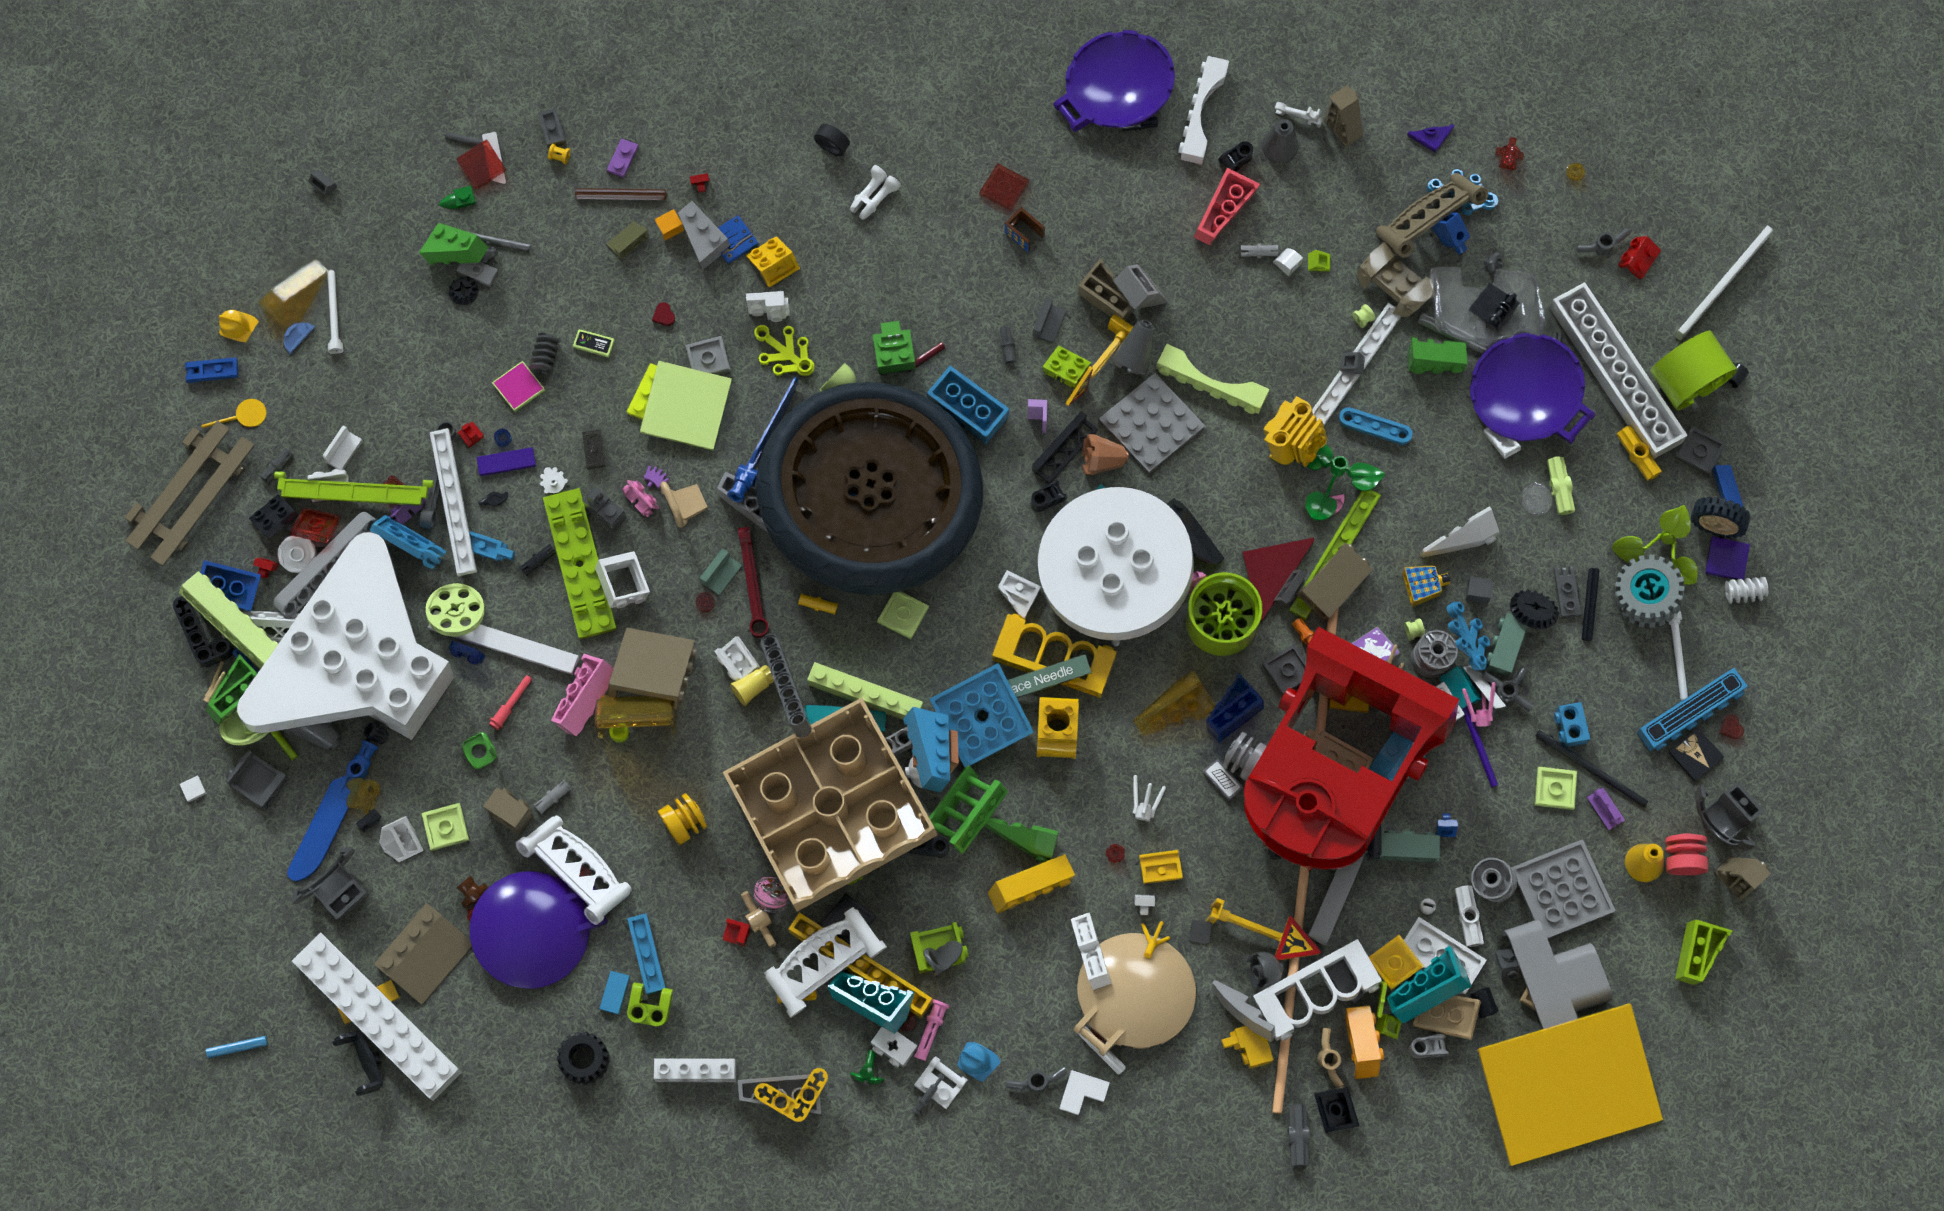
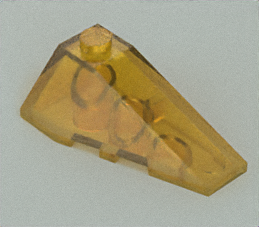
M315 259L269 291L258 302L261 309L286 332L290 326L302 321L315 294L324 282L328 270Z
M1192 671L1177 680L1140 713L1133 722L1142 735H1147L1164 730L1167 724L1174 722L1177 725L1184 724L1183 720L1194 717V720L1202 719L1218 708L1195 671Z

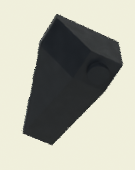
M1175 498L1169 501L1167 505L1177 514L1187 530L1194 557L1215 568L1224 560L1223 555L1190 510Z

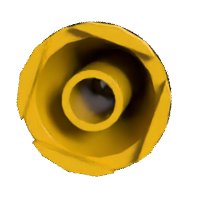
M1637 844L1633 846L1625 856V867L1629 875L1640 882H1650L1657 879L1664 869L1662 848L1657 844Z

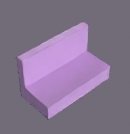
M1028 399L1027 419L1042 420V434H1046L1047 400Z

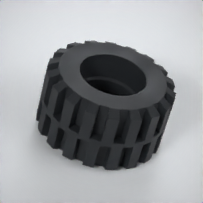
M584 1031L583 1033L575 1032L574 1036H567L568 1039L566 1041L563 1040L561 1048H558V1067L563 1075L575 1084L579 1085L582 1083L583 1085H588L589 1082L593 1084L597 1078L601 1079L603 1077V1072L606 1073L607 1064L609 1065L610 1061L608 1059L609 1052L602 1040L596 1037L595 1034H588V1032ZM583 1047L592 1049L595 1054L593 1063L585 1069L575 1068L572 1064L574 1052Z

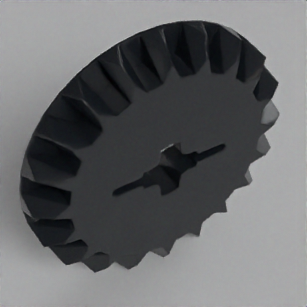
M1529 589L1526 591L1521 590L1519 593H1515L1510 601V610L1513 616L1528 627L1547 629L1555 625L1558 620L1559 612L1558 607L1555 606V601H1550L1549 596H1543V592L1539 594L1536 590L1533 592Z

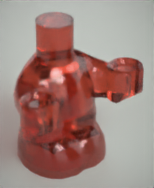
M1510 137L1508 145L1496 148L1495 155L1502 156L1499 162L1500 168L1516 170L1517 159L1523 160L1524 153L1516 146L1517 139L1514 137Z

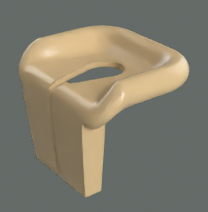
M663 481L660 483L661 492L668 501L677 527L682 528L686 526L688 519L708 509L697 484L673 491L667 482Z

